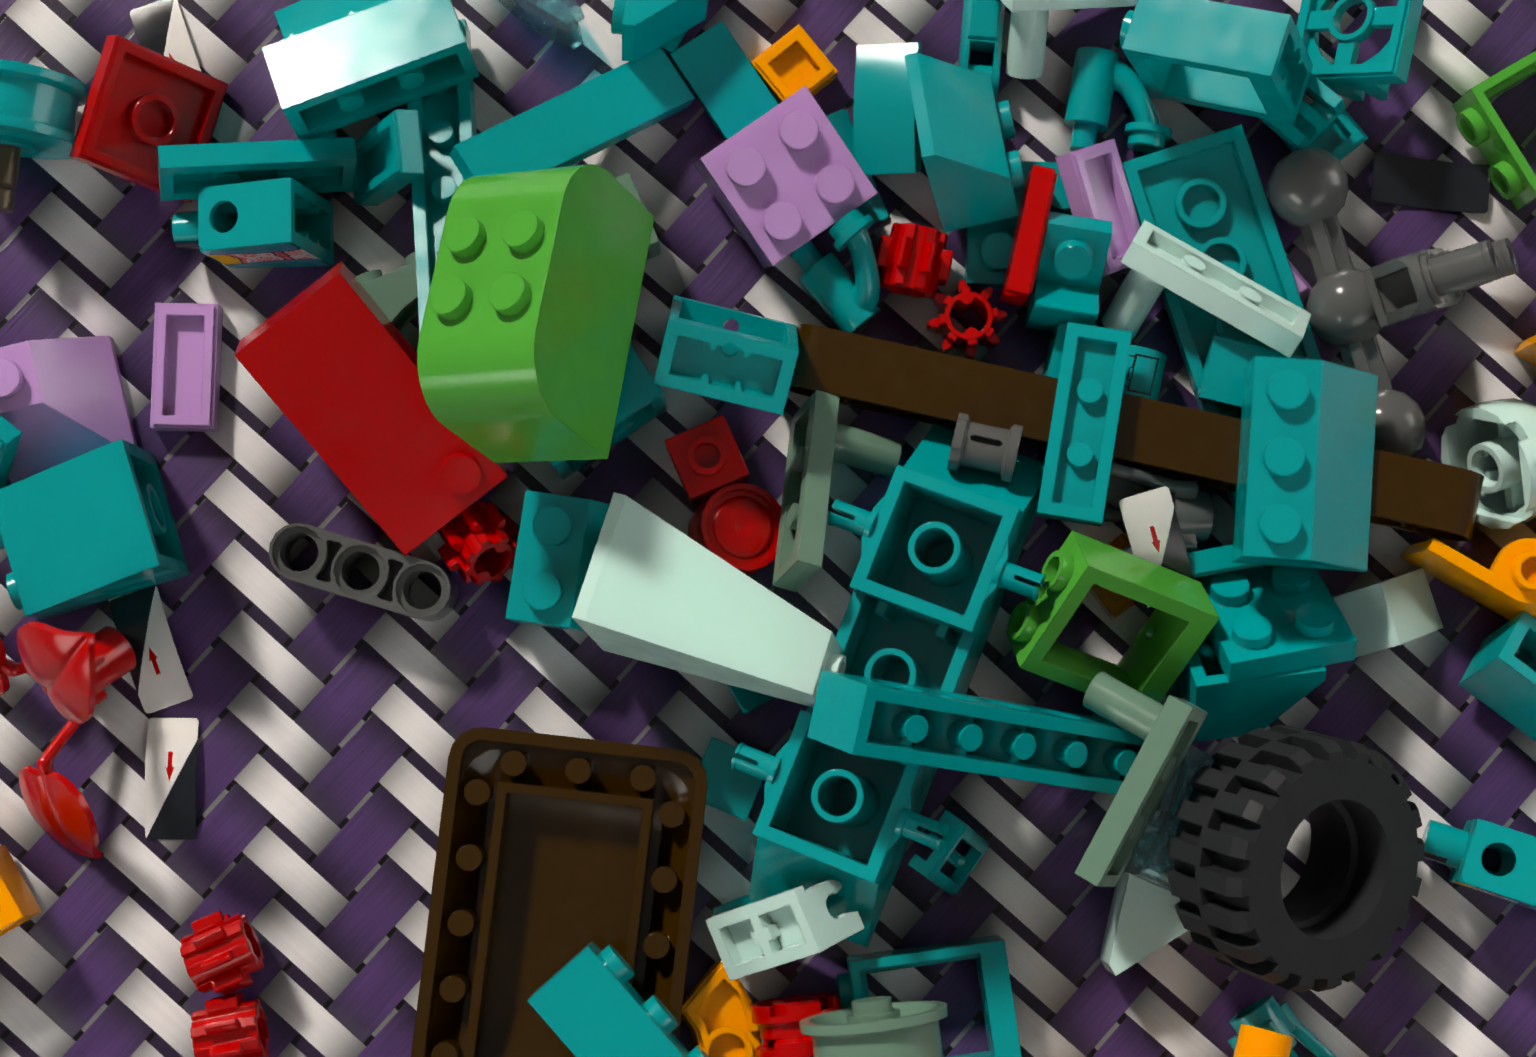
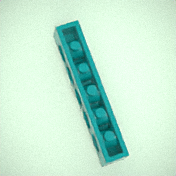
M827 670L821 671L807 737L852 755L1115 795L1145 741L1104 718ZM1174 778L1171 781L1161 802L1169 803Z

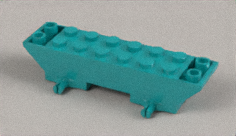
M933 424L904 467L896 466L885 496L875 505L872 512L845 503L840 499L834 501L832 509L837 513L854 518V520L829 512L827 524L862 536L861 558L849 586L854 591L835 637L841 646L840 654L846 656L845 674L960 694L967 693L1006 590L1037 601L1041 593L1039 588L1018 581V579L1043 588L1046 574H1040L1016 564L1036 515L1044 462L1018 453L1011 483L1001 481L1000 474L961 466L958 471L948 470L947 465L954 430ZM808 706L807 711H800L789 741L780 749L776 757L741 742L736 748L735 753L757 761L758 765L733 757L731 761V769L739 770L766 781L764 785V805L752 833L758 837L748 899L758 901L802 885L804 890L818 883L836 880L842 884V888L838 893L827 897L826 906L828 912L835 918V916L843 913L858 911L864 929L846 939L868 947L909 840L911 839L931 847L938 852L944 845V840L921 831V828H925L946 837L949 831V824L938 822L920 814L937 767L852 755L807 737L813 707Z

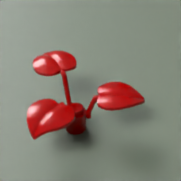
M27 622L18 628L16 636L22 662H15L6 658L5 646L0 637V696L10 688L8 676L15 677L29 673L36 682L42 685L43 691L48 694L54 707L62 716L68 719V722L39 757L37 768L27 765L19 771L21 793L34 820L52 839L72 852L98 859L105 853L98 850V830L90 806L83 794L71 781L60 773L54 772L53 763L55 757L79 726L93 717L95 706L107 699L104 688L136 667V656L127 639L111 626H105L96 633L65 631L41 622Z

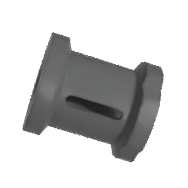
M959 413L947 469L958 471L961 466L983 470L1000 474L1001 481L1011 483L1024 426L1014 424L1008 430L971 422L969 414Z

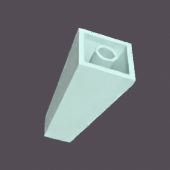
M613 493L572 615L577 624L603 651L809 707H814L822 670L845 673L846 656L840 654L841 646L832 631L628 496Z

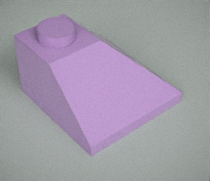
M92 336L28 340L0 347V416L22 432L8 476L11 484L114 441L123 439L137 446L112 337Z

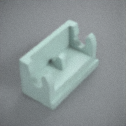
M827 880L804 890L802 885L706 919L705 922L729 980L732 981L820 953L864 929L858 911L843 913L835 916V918L828 912L826 906L827 897L838 893L842 888V884L836 880Z

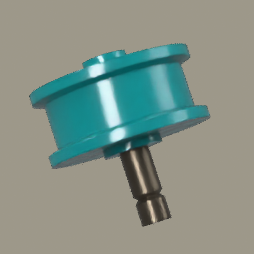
M0 59V212L13 213L16 194L13 189L17 187L21 157L53 160L72 159L69 155L75 139L78 107L86 104L90 88L83 82L51 69L19 61Z

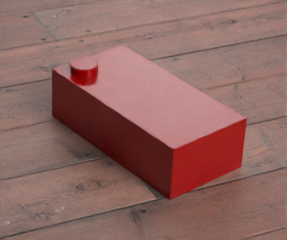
M342 261L239 341L234 356L405 556L507 477L505 463H494L444 427L434 417L421 390L417 367V352Z

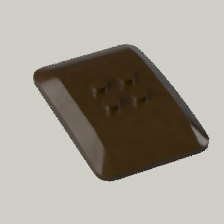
M489 727L472 728L462 733L455 740L448 756L411 1057H575L527 1000L591 941L601 951L610 944L619 952L635 972V976L628 982L645 1002L652 995H655L667 1007L679 1023V1026L672 1031L679 1039L708 789L707 772L697 757L680 749Z

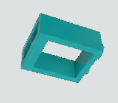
M1138 0L1135 10H1129L1126 13L1120 30L1122 50L1151 97L1295 124L1313 64L1291 14L1210 0Z
M674 295L653 384L783 415L799 353L797 327L794 324ZM729 319H734L738 322L739 328L737 331L724 329V323Z
M999 935L846 956L848 972L836 974L841 1009L852 1007L851 1001L869 997L866 974L975 959L989 1051L948 1057H1022L1005 940Z

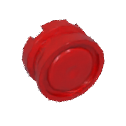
M736 483L724 486L696 508L688 524L687 536L747 576H752L775 559L781 506L770 493L757 485Z
M835 992L806 993L777 997L751 1004L752 1023L759 1025L760 1035L763 1039V1044L756 1047L757 1057H814L811 1036L800 1033L799 1022L812 1015L841 1009L840 994Z

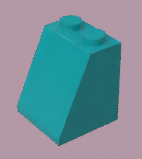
M123 439L103 445L0 489V549H6L12 570L11 573L6 574V586L12 603L16 609H23L25 617L46 620L190 575L156 457L154 454Z

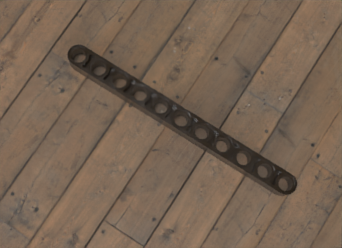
M798 324L796 326L799 353L789 389L791 392L810 397L816 390L839 396V404L932 425L937 424L954 430L959 413L969 414L971 422L1008 430L1014 424L1024 426L1020 441L1021 445L1047 449L1057 378L817 325ZM1123 393L1112 462L1135 467L1168 478L1196 480L1200 485L1236 492L1241 419ZM1374 449L1370 523L1446 540L1471 541L1484 476L1460 467Z

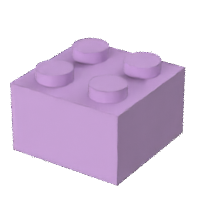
M806 86L693 164L763 268L774 266L840 220L851 210L877 194V191Z

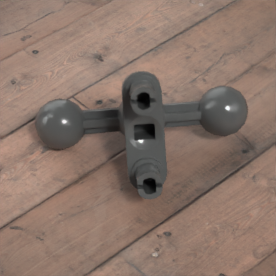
M1314 147L1295 149L1282 157L1273 168L1268 181L1269 202L1276 214L1289 225L1301 228L1318 280L1310 290L1306 304L1307 312L1311 313L1309 324L1315 335L1325 343L1339 347L1346 367L1378 375L1374 449L1415 457L1422 449L1427 434L1425 416L1416 401L1403 392L1393 390L1376 335L1382 327L1459 304L1460 299L1464 298V291L1519 273L1513 247L1508 238L1492 243L1487 239L1453 251H1444L1442 248L1419 250L1363 271L1354 269L1337 214L1345 205L1349 191L1347 173L1340 161L1326 150Z

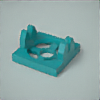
M1302 0L1296 27L1313 64L1311 73L1337 95L1354 101H1364L1366 92L1380 101L1388 100L1390 84L1407 83L1424 0H1398L1397 6L1377 7L1376 3L1372 0H1338L1331 10H1327V8L1334 0ZM1355 4H1365L1367 7V17L1363 25L1354 33L1342 34L1340 21L1346 10ZM1392 28L1390 40L1383 49L1366 62L1356 64L1360 43L1367 39L1375 29ZM1319 32H1330L1331 35L1339 40L1334 65L1326 60L1319 48Z

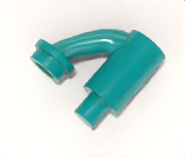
M1081 47L1076 49L1064 125L1072 129L1069 149L1076 151L1095 145L1097 133L1107 131L1114 91L1123 97L1135 122L1125 125L1124 134L1128 137L1127 147L1133 151L1147 154L1165 149L1166 142L1171 140L1172 130L1159 123L1152 101L1139 76L1127 64L1119 61V55L1112 50L1100 47Z
M858 208L851 210L828 231L835 240L833 247L838 252L848 247L855 278L833 252L823 256L811 241H808L790 254L804 272L799 282L841 331L854 334L865 327L881 311L877 306L880 297L879 270L872 242L867 232L875 220L870 214L864 216Z

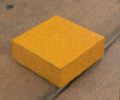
M799 24L750 62L770 93L779 103L804 86L814 96L838 76L837 69Z

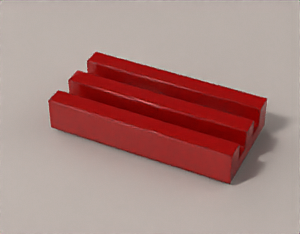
M1033 165L1026 178V188H1024L1019 216L1002 287L1001 302L1021 306L1023 303H1026L1033 291L1058 175L1055 173L1056 169Z

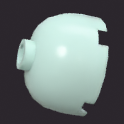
M1510 398L1480 402L1461 409L1455 414L1458 416L1456 424L1447 426L1443 432L1441 461L1442 464L1472 470L1484 476L1475 521L1490 529H1510L1535 518L1536 405Z

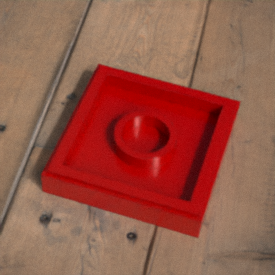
M108 35L69 157L160 193L158 146L209 144L228 84L119 35ZM190 199V200H178V201H181V202H192L193 199Z

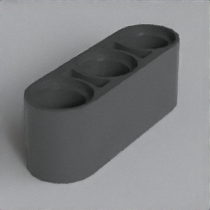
M302 523L284 526L275 533L270 542L269 558L271 565L279 575L291 581L421 621L433 622L443 619L452 612L457 603L458 588L455 579L445 569L426 560L409 555L405 556L400 552ZM311 537L317 544V560L309 569L301 572L296 571L291 565L289 558L290 550L299 539ZM373 556L379 564V578L369 589L357 590L350 579L351 567L359 558ZM426 574L435 575L440 581L442 588L441 596L432 607L418 609L411 600V586L420 576Z

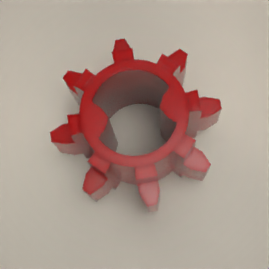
M893 223L890 237L881 236L876 254L878 270L882 272L880 287L892 293L912 298H934L937 285L945 286L949 278L954 251L946 249L948 235L941 233L935 228L915 223Z
M964 279L960 280L957 285L956 296H945L941 293L935 295L932 302L939 309V316L927 322L926 330L935 332V334L941 333L944 341L941 345L940 353L946 354L954 347L962 349V355L967 359L973 360L976 354V345L980 344L982 347L985 345L995 349L1000 340L993 333L995 329L992 326L1003 322L1007 313L1006 311L997 310V308H991L988 300L992 295L993 288L989 286L981 294L970 292V287H968ZM970 309L979 316L982 329L978 331L976 328L969 327L964 333H961L952 325L950 313L954 311L956 314L963 315Z
M476 501L475 504L470 505L441 528L442 533H440L444 545L437 551L449 570H457L465 583L473 581L474 584L483 585L484 581L491 580L496 583L503 579L502 575L509 569L513 570L517 548L515 541L518 539L519 529L509 515L501 514L493 502H489L486 505L485 502Z
M221 910L191 922L194 933L180 939L182 944L180 952L186 966V971L194 982L196 989L199 992L203 991L204 994L214 990L215 993L222 992L226 996L253 984L250 974L264 968V955L256 932L249 923L248 918L245 915H241V913L230 917L229 914L223 915Z
M242 992L215 997L205 1001L206 1009L192 1013L190 1032L195 1057L269 1056L270 1037L265 1010H263L259 999L244 1001Z

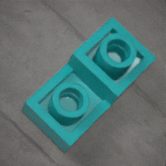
M921 42L857 45L853 104L854 158L865 175L907 174L921 171L920 143L904 55L915 52L922 54Z

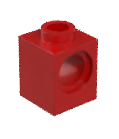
M724 414L664 440L667 452L692 507L706 501L724 486L749 482L750 473Z

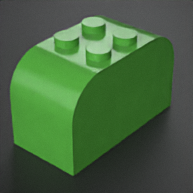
M587 164L472 176L458 186L449 203L417 349L419 382L424 399L434 417L444 427L494 463L608 459L655 217L606 169L599 165Z

